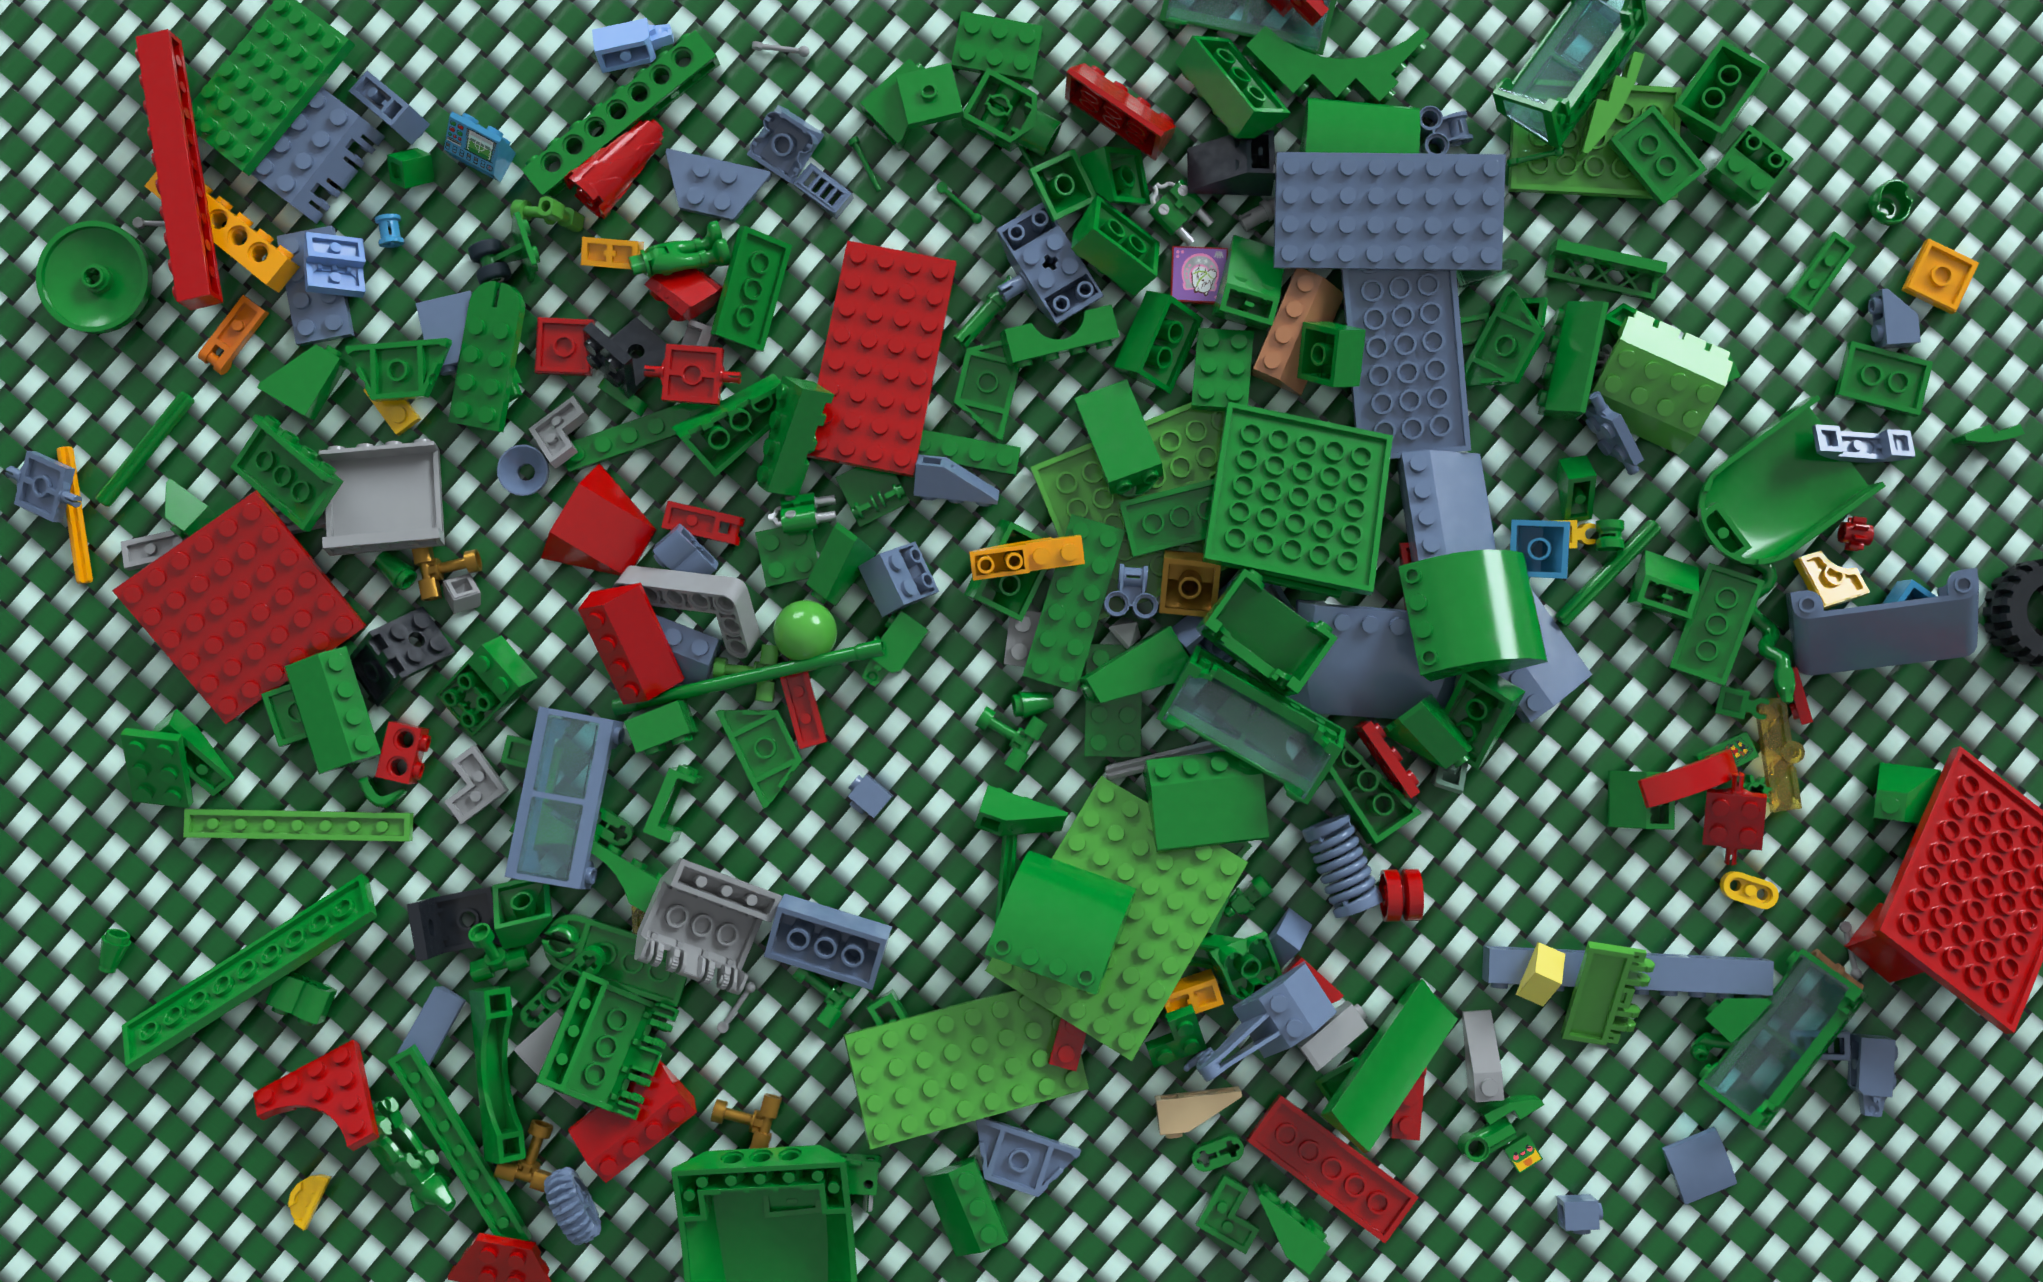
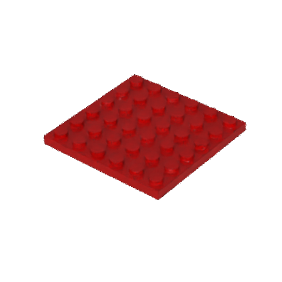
M257 490L112 590L225 724L263 699L262 693L279 688L286 683L288 678L285 666L315 654L333 650L366 626Z

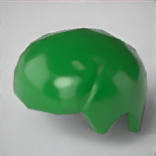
M1899 179L1888 180L1871 193L1868 201L1869 209L1878 223L1886 226L1897 225L1909 216L1913 199H1910L1907 195L1909 188L1907 183Z

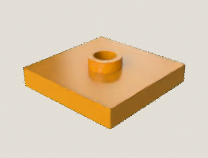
M1927 239L1924 241L1901 290L1949 314L1956 313L1979 262L1931 239Z

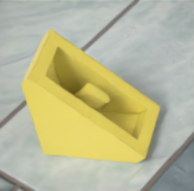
M1537 942L1516 995L1544 1006L1562 984L1565 954Z

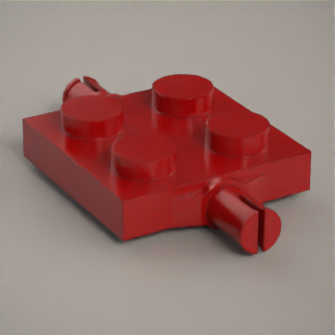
M666 344L665 358L662 365L644 366L646 370L644 371V377H658L661 379V400L664 402L720 406V394L724 382L741 383V372L725 371L723 366L724 349L719 347Z
M1737 772L1732 773L1731 788H1710L1706 794L1702 844L1726 848L1724 863L1727 865L1730 864V855H1732L1731 865L1737 864L1738 850L1751 849L1762 851L1767 794L1754 793L1743 789L1745 774L1739 772V782H1737Z

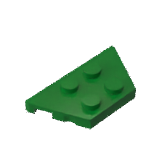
M1508 285L1464 366L1466 387L1519 384L1546 334L1515 289Z
M440 338L345 346V350L353 358L357 366L355 370L359 378L364 381L365 389L371 400L379 402L429 398L452 345V340Z
M1000 340L991 342L989 345H978L966 349L954 404L995 439L1002 442L1020 369H1017L1016 364L1007 365L1002 341Z
M716 711L763 809L769 807L803 762V758L780 711Z

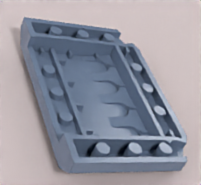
M1296 599L1295 612L1308 622L1317 623L1319 620L1325 622L1333 629L1332 634L1338 638L1298 694L1288 696L1289 698L1317 714L1397 719L1430 694L1445 709L1454 691L1456 676L1430 682L1420 675L1407 610L1326 604L1324 601Z

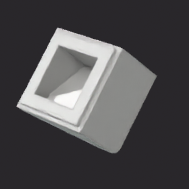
M470 573L443 581V594L454 614L481 605V592Z

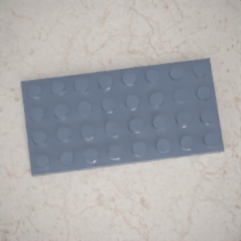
M1277 152L1275 166L1273 269L1501 271L1506 154Z
M1340 269L1345 325L1366 330L1360 386L1351 387L1355 428L1393 435L1390 459L1399 458L1401 453L1425 450L1471 451L1456 271Z

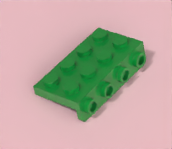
M255 414L252 421L258 426L230 468L301 530L310 532L344 481L335 474L336 469L317 459L318 454L314 450L299 444L298 441L300 439L295 434L283 430L280 427V421L270 415L262 417Z

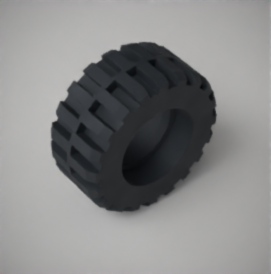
M2043 559L2018 563L2015 567H2009L2002 572L2003 577H1997L1992 582L1991 587L1994 590L1987 591L1984 600L1988 601V606L1983 607V616H1987L1988 623L1984 624L1985 630L1992 633L1993 637L1990 638V641L1993 645L2001 646L2000 653L2007 658L2014 657V662L2021 665L2029 664L2033 667H2043V637L2035 632L2027 616V606L2031 595L2037 588L2043 587Z

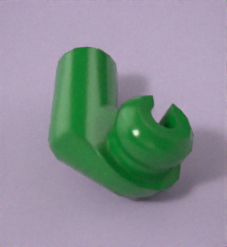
M1706 1032L1691 1044L1690 1053L1697 1061H1704L1707 1059L1712 1048L1728 1050L1731 1043L1722 1034Z

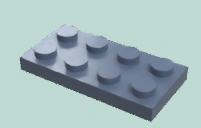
M326 226L277 236L278 247L282 245L294 255L291 260L300 266L285 285L296 345L305 346L354 336L347 296L305 291V232L336 235L335 228L333 226Z

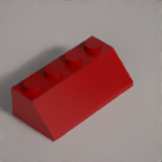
M641 583L593 591L588 595L578 611L623 705L649 701L684 680L683 673Z
M661 1060L653 1077L642 1073L638 1074V1076L652 1081L650 1087H643L630 1081L626 1090L631 1093L640 1094L645 1098L643 1104L626 1099L625 1103L641 1108L636 1120L596 1107L568 1128V1132L588 1166L605 1183L697 1113L694 1096Z

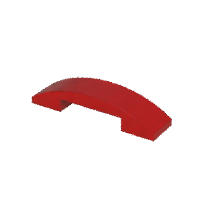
M1731 748L1671 771L1638 780V784L1646 808H1651L1716 787L1732 780L1733 772H1737V776H1739Z

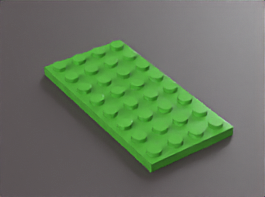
M1014 989L843 1034L869 1149H875L1089 1089L1082 1056H1080L1077 1071L1048 1064L1061 1017Z

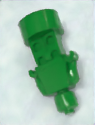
M1262 874L1254 877L1251 880L1252 883L1243 891L1239 887L1236 888L1234 894L1229 898L1230 905L1225 907L1223 913L1225 917L1231 918L1236 912L1243 915L1250 910H1255L1253 903L1262 897L1266 898L1274 892Z

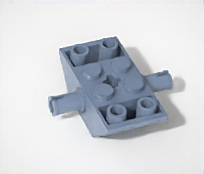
M1043 202L996 230L1007 259L1017 274L1014 278L997 286L999 294L1004 295L1002 299L1005 302L1026 290L1037 308L1057 325L1104 296L1081 258L1071 249L1072 242L1068 240L1058 222H1052ZM1044 264H1051L1054 267L1053 270L1050 267L1045 269Z

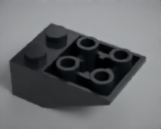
M1267 130L1256 138L1237 139L1232 135H1227L1187 148L1188 194L1272 196L1275 179L1274 130Z

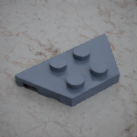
M666 148V156L678 205L682 211L735 222L743 213L744 207L754 200L759 189L766 181L769 182L772 177L771 171Z
M987 1117L976 1120L984 1179L1039 1197L1048 1188V1185L1053 1180H1056L1064 1172L1063 1170L1081 1153L1080 1148Z

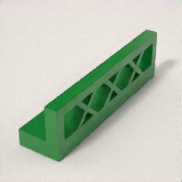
M1557 239L1550 246L1544 278L1653 301L1655 300L1659 278L1666 274L1668 263ZM1555 258L1566 260L1571 270L1565 274L1553 272ZM1585 264L1591 265L1598 276L1592 280L1585 279L1579 268ZM1612 270L1619 271L1625 282L1619 286L1612 285L1606 274ZM1639 276L1651 278L1649 292L1638 290L1633 280Z

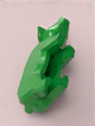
M385 1097L383 1100L375 1102L373 1110L379 1138L366 1144L369 1150L398 1184L410 1187L413 1190L410 1193V1201L415 1213L426 1205L438 1206L446 1212L451 1211L456 1204L448 1188L452 1180L447 1175L434 1171L435 1164L439 1162V1157L435 1151L425 1149L415 1132L403 1122L402 1114L398 1109L399 1104L393 1097Z

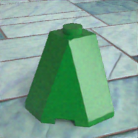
M1432 694L1383 728L1387 737L1444 769H1447L1452 764L1455 768L1461 766L1470 759L1467 754L1473 749Z

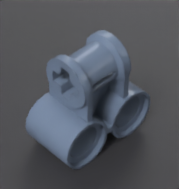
M1435 106L1422 108L1420 111V137L1426 138V140L1421 145L1419 153L1435 154L1429 150V144L1437 145L1440 149L1439 154H1446L1449 147H1456L1471 142L1474 138L1473 134H1469L1466 122L1467 112L1460 111L1443 117L1441 110ZM1422 118H1430L1433 121L1434 126H1425L1422 122Z
M1119 564L1118 591L1109 593L1105 598L1103 608L1106 614L1117 618L1123 616L1131 608L1133 615L1141 620H1147L1155 615L1158 610V602L1153 595L1145 593L1148 566L1133 568ZM1126 576L1139 577V579H1138V578H1127ZM1120 597L1124 602L1123 610L1120 612L1112 611L1108 604L1110 598ZM1147 599L1151 602L1152 611L1149 614H1141L1138 611L1137 603L1139 600Z

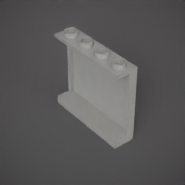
M416 439L414 443L389 441L385 445L379 446L362 443L358 444L355 448L330 446L328 450H319V455L323 462L336 469L335 474L344 481L325 509L327 537H322V546L329 556L445 546L440 450L434 441L429 439Z

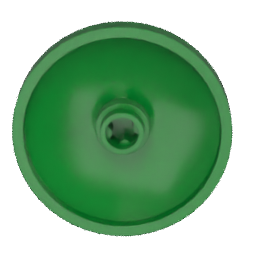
M84 221L64 228L46 244L37 264L36 287L45 309L61 324L83 333L104 334L128 325L143 310L152 290V266L144 247L130 233L107 222Z

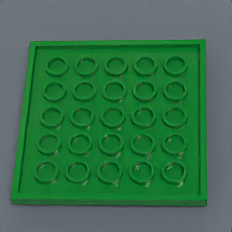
M1228 401L1225 409L1202 562L1240 570L1244 568L1246 570L1253 569L1260 574L1371 596L1375 585L1393 435Z

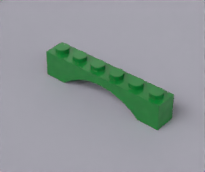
M542 802L534 845L540 847L547 845L575 846L578 829L575 828L577 823L565 815L558 818L551 813L553 808ZM515 822L509 830L512 833L514 832ZM595 834L591 854L603 861L617 876L626 893L629 904L646 913L663 874L657 872L654 876L646 871L648 865L636 858H633L632 861L622 856L624 853L622 849L611 843L606 847L598 842L601 837Z
M491 986L469 990L484 1159L486 1162L495 1164L525 1159L524 1131L513 1102L508 1074V1036L513 1016L510 987Z

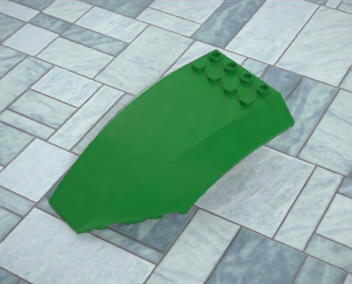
M821 1145L705 1151L672 1168L671 1174L680 1231L685 1282H857L854 1228L845 1158ZM763 1196H769L770 1211L815 1207V1200H820L822 1213L765 1218ZM787 1199H797V1200H798L797 1203H791V1204H787V1203H786Z

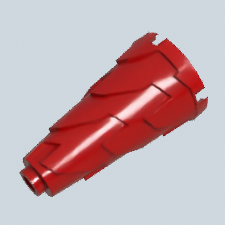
M654 119L638 122L628 132L616 138L605 148L598 150L577 168L569 171L563 177L565 184L570 190L576 186L577 193L574 196L599 218L602 216L605 219L611 213V209L630 188L633 183L632 181L642 171L648 159L662 145L664 129Z

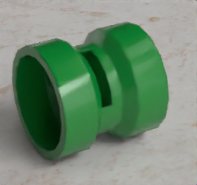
M1597 520L1596 531L1599 533V538L1596 540V550H1624V539L1622 538L1624 520Z

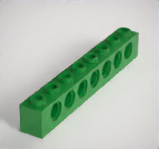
M696 30L682 35L678 39L676 46L669 51L661 52L651 66L640 69L630 83L615 89L610 99L605 103L595 105L591 109L590 115L583 120L574 122L569 127V132L561 138L553 139L547 145V149L539 156L534 155L529 158L525 163V167L521 170L543 197L549 196L554 199L567 188L563 177L569 171L577 168L598 150L605 148L616 138L628 132L638 122L651 121L717 68L720 62L716 54ZM681 59H691L689 65L685 67L678 66ZM660 76H669V80L665 84H657ZM639 93H648L644 101H635ZM618 110H626L623 118L614 119V114ZM604 127L602 135L598 137L592 136L594 129ZM577 144L582 145V150L578 154H571L573 146ZM561 162L560 168L557 171H549L552 163Z

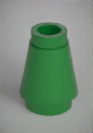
M387 551L381 552L376 557L375 564L394 588L406 590L416 581L417 573L410 564Z
M1018 691V694L1011 696L1012 710L1015 717L1024 719L1049 709H1054V700L1051 692Z
M108 929L106 934L101 937L98 966L100 971L104 973L116 972L131 945L128 932L120 929Z

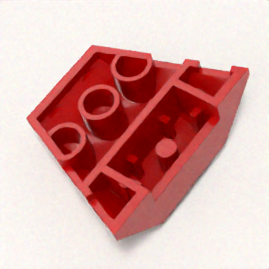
M599 463L577 485L549 531L541 558L621 576L628 566H636L657 529Z

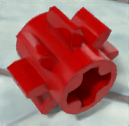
M1848 517L1847 522L1840 524L1837 538L1840 543H1845V550H1864V546H1869L1872 543L1874 528L1872 525H1866L1867 518Z

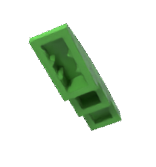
M1634 51L1625 61L1622 76L1615 75L1608 83L1604 99H1597L1590 106L1575 160L1581 161L1594 148L1622 110L1636 82L1645 54Z

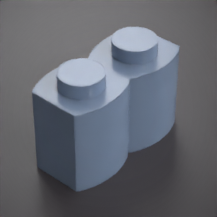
M680 523L656 543L653 548L654 558L657 563L664 568L668 567L675 571L711 575L717 570L719 564L712 554L699 544L695 537Z

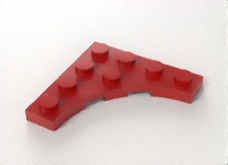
M354 1039L253 1093L257 1117L263 1121L283 1112L296 1110V1108H310L313 1111L330 1116L341 1129L347 1147L353 1151L379 1138L360 1044Z

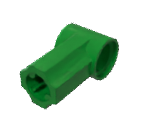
M1504 1116L1491 1125L1487 1123L1473 1132L1463 1133L1458 1139L1457 1146L1460 1153L1469 1160L1482 1162L1488 1158L1491 1152L1516 1139L1517 1135L1512 1124ZM1478 1140V1150L1475 1153H1469L1468 1147L1470 1143Z

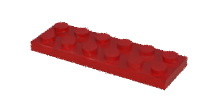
M1280 1093L1246 1139L1247 1142L1384 1243L1388 1241L1419 1198L1415 1193Z

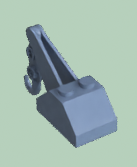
M1303 961L1232 1007L1233 1011L1241 1021V1024L1217 1050L1213 1051L1210 1047L1191 1058L1185 1064L1184 1071L1187 1072L1196 1065L1200 1075L1208 1082L1257 1049L1266 1058L1293 1047L1315 1033L1337 1011ZM1250 1035L1253 1042L1222 1062L1223 1058Z

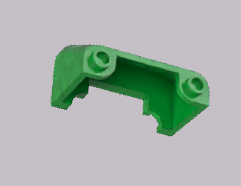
M1244 568L1205 615L1196 630L1273 689L1285 696L1298 694L1338 637L1332 634L1333 629L1325 622L1320 620L1317 623L1306 621L1264 589L1265 585L1262 582L1264 578L1253 569L1246 570Z

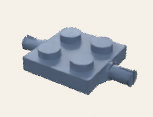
M1596 391L1589 396L1592 403L1587 406L1585 413L1588 418L1586 419V424L1596 434L1599 440L1597 442L1599 449L1604 455H1610L1623 462L1628 475L1636 474L1639 471L1637 465L1644 459L1622 415L1609 408L1601 392Z
M27 451L24 464L20 470L14 466L6 468L8 472H5V475L17 481V493L14 504L52 522H63L67 504L75 508L81 505V502L78 501H82V498L70 492L75 469L39 452Z

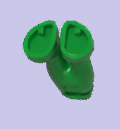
M717 220L708 223L707 233L703 239L695 238L693 240L665 242L648 247L645 251L642 249L639 255L628 257L633 275L646 273L647 276H654V274L671 275L674 272L687 269H707L709 265L728 266L731 259L726 239L722 238Z

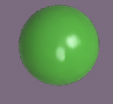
M810 600L796 601L786 606L778 614L773 628L774 641L779 651L789 660L809 659L832 650L837 638V625L830 611L823 605Z

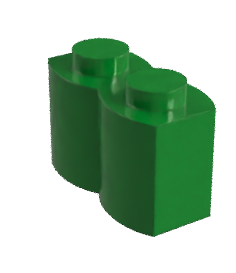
M292 971L273 983L265 1003L272 1006L271 1010L277 1014L287 1016L291 1013L298 1017L297 1021L306 1026H314V1024H320L325 1021L337 990Z

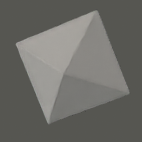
M1124 616L1109 627V630L1126 649L1141 638L1137 622Z

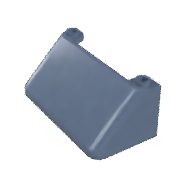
M1977 568L1950 572L1947 584L1937 588L1938 597L1824 611L1822 599L1816 592L1804 590L1785 594L1795 666L1799 672L1805 675H1819L1960 658L1971 655L1975 652L1978 642L1979 578Z

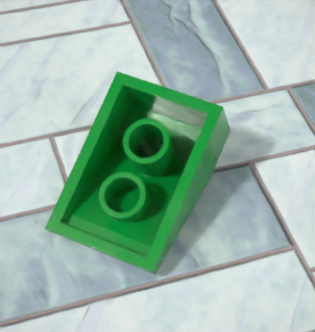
M1485 669L1462 674L1444 709L1473 747L1467 754L1470 759L1466 763L1477 770L1481 767L1514 715L1526 692L1497 674L1491 676Z

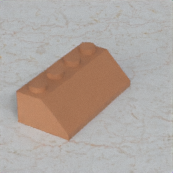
M1295 269L1275 314L1273 326L1269 328L1252 367L1251 375L1301 396L1307 380L1297 378L1303 322H1333L1342 302L1343 292L1320 275L1306 269Z

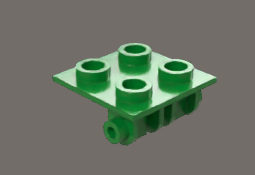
M855 467L835 477L859 527L910 503L896 474Z

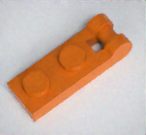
M242 295L200 350L198 358L206 364L210 363L214 366L213 369L217 373L224 375L229 371L233 360L269 313L251 299ZM219 347L224 350L220 357L216 354Z

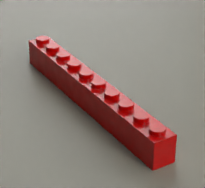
M168 29L137 36L135 55L141 69L139 81L145 94L143 107L149 120L147 133L152 142L154 152L151 154V159L157 171L158 179H156L155 184L161 196L162 206H160V214L166 228L164 241L169 248L170 254L168 267L174 280L172 293L175 300L189 310L223 303L182 41Z

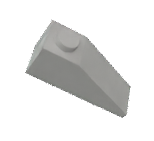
M1491 1010L1462 1011L1468 1096L1475 1102L1504 1101L1502 1068Z

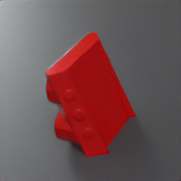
M700 268L678 271L671 275L655 274L644 284L650 289V294L655 300L664 301L668 304V315L675 321H690L710 309L720 298L723 289L720 284Z

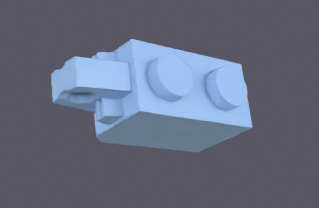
M647 18L592 30L594 52L602 73L651 63L656 59V50L674 43L670 24L649 25Z

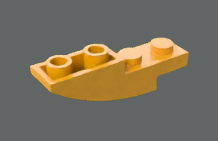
M1081 535L1034 539L969 552L973 581L1085 564Z

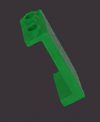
M1127 379L1074 398L1078 416L1083 421L1106 478L1110 494L1128 492L1134 486L1142 483H1153L1164 475L1161 459Z

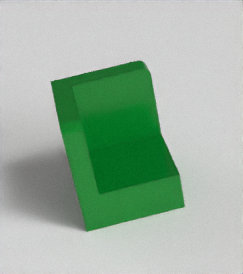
M413 148L387 155L390 182L407 189L434 181L431 154L418 148Z

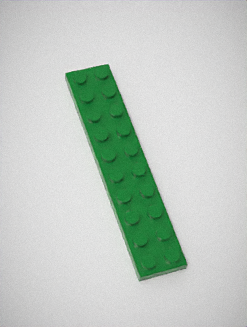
M360 874L123 1024L122 1035L125 1067L134 1072L151 1062L154 1058L173 1048L184 1039L222 1017L225 1013L377 918L369 879Z

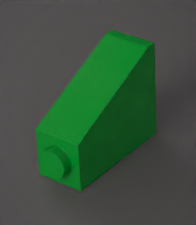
M910 58L860 102L862 112L898 151L904 148L911 129L908 127L896 75L925 69L919 62L915 65Z
M315 344L261 381L257 388L300 414L315 420L349 363L341 359L342 352L330 345H327L324 349Z
M837 522L806 582L814 590L811 595L822 604H825L828 600L836 606L861 574L858 566L873 558L876 552Z

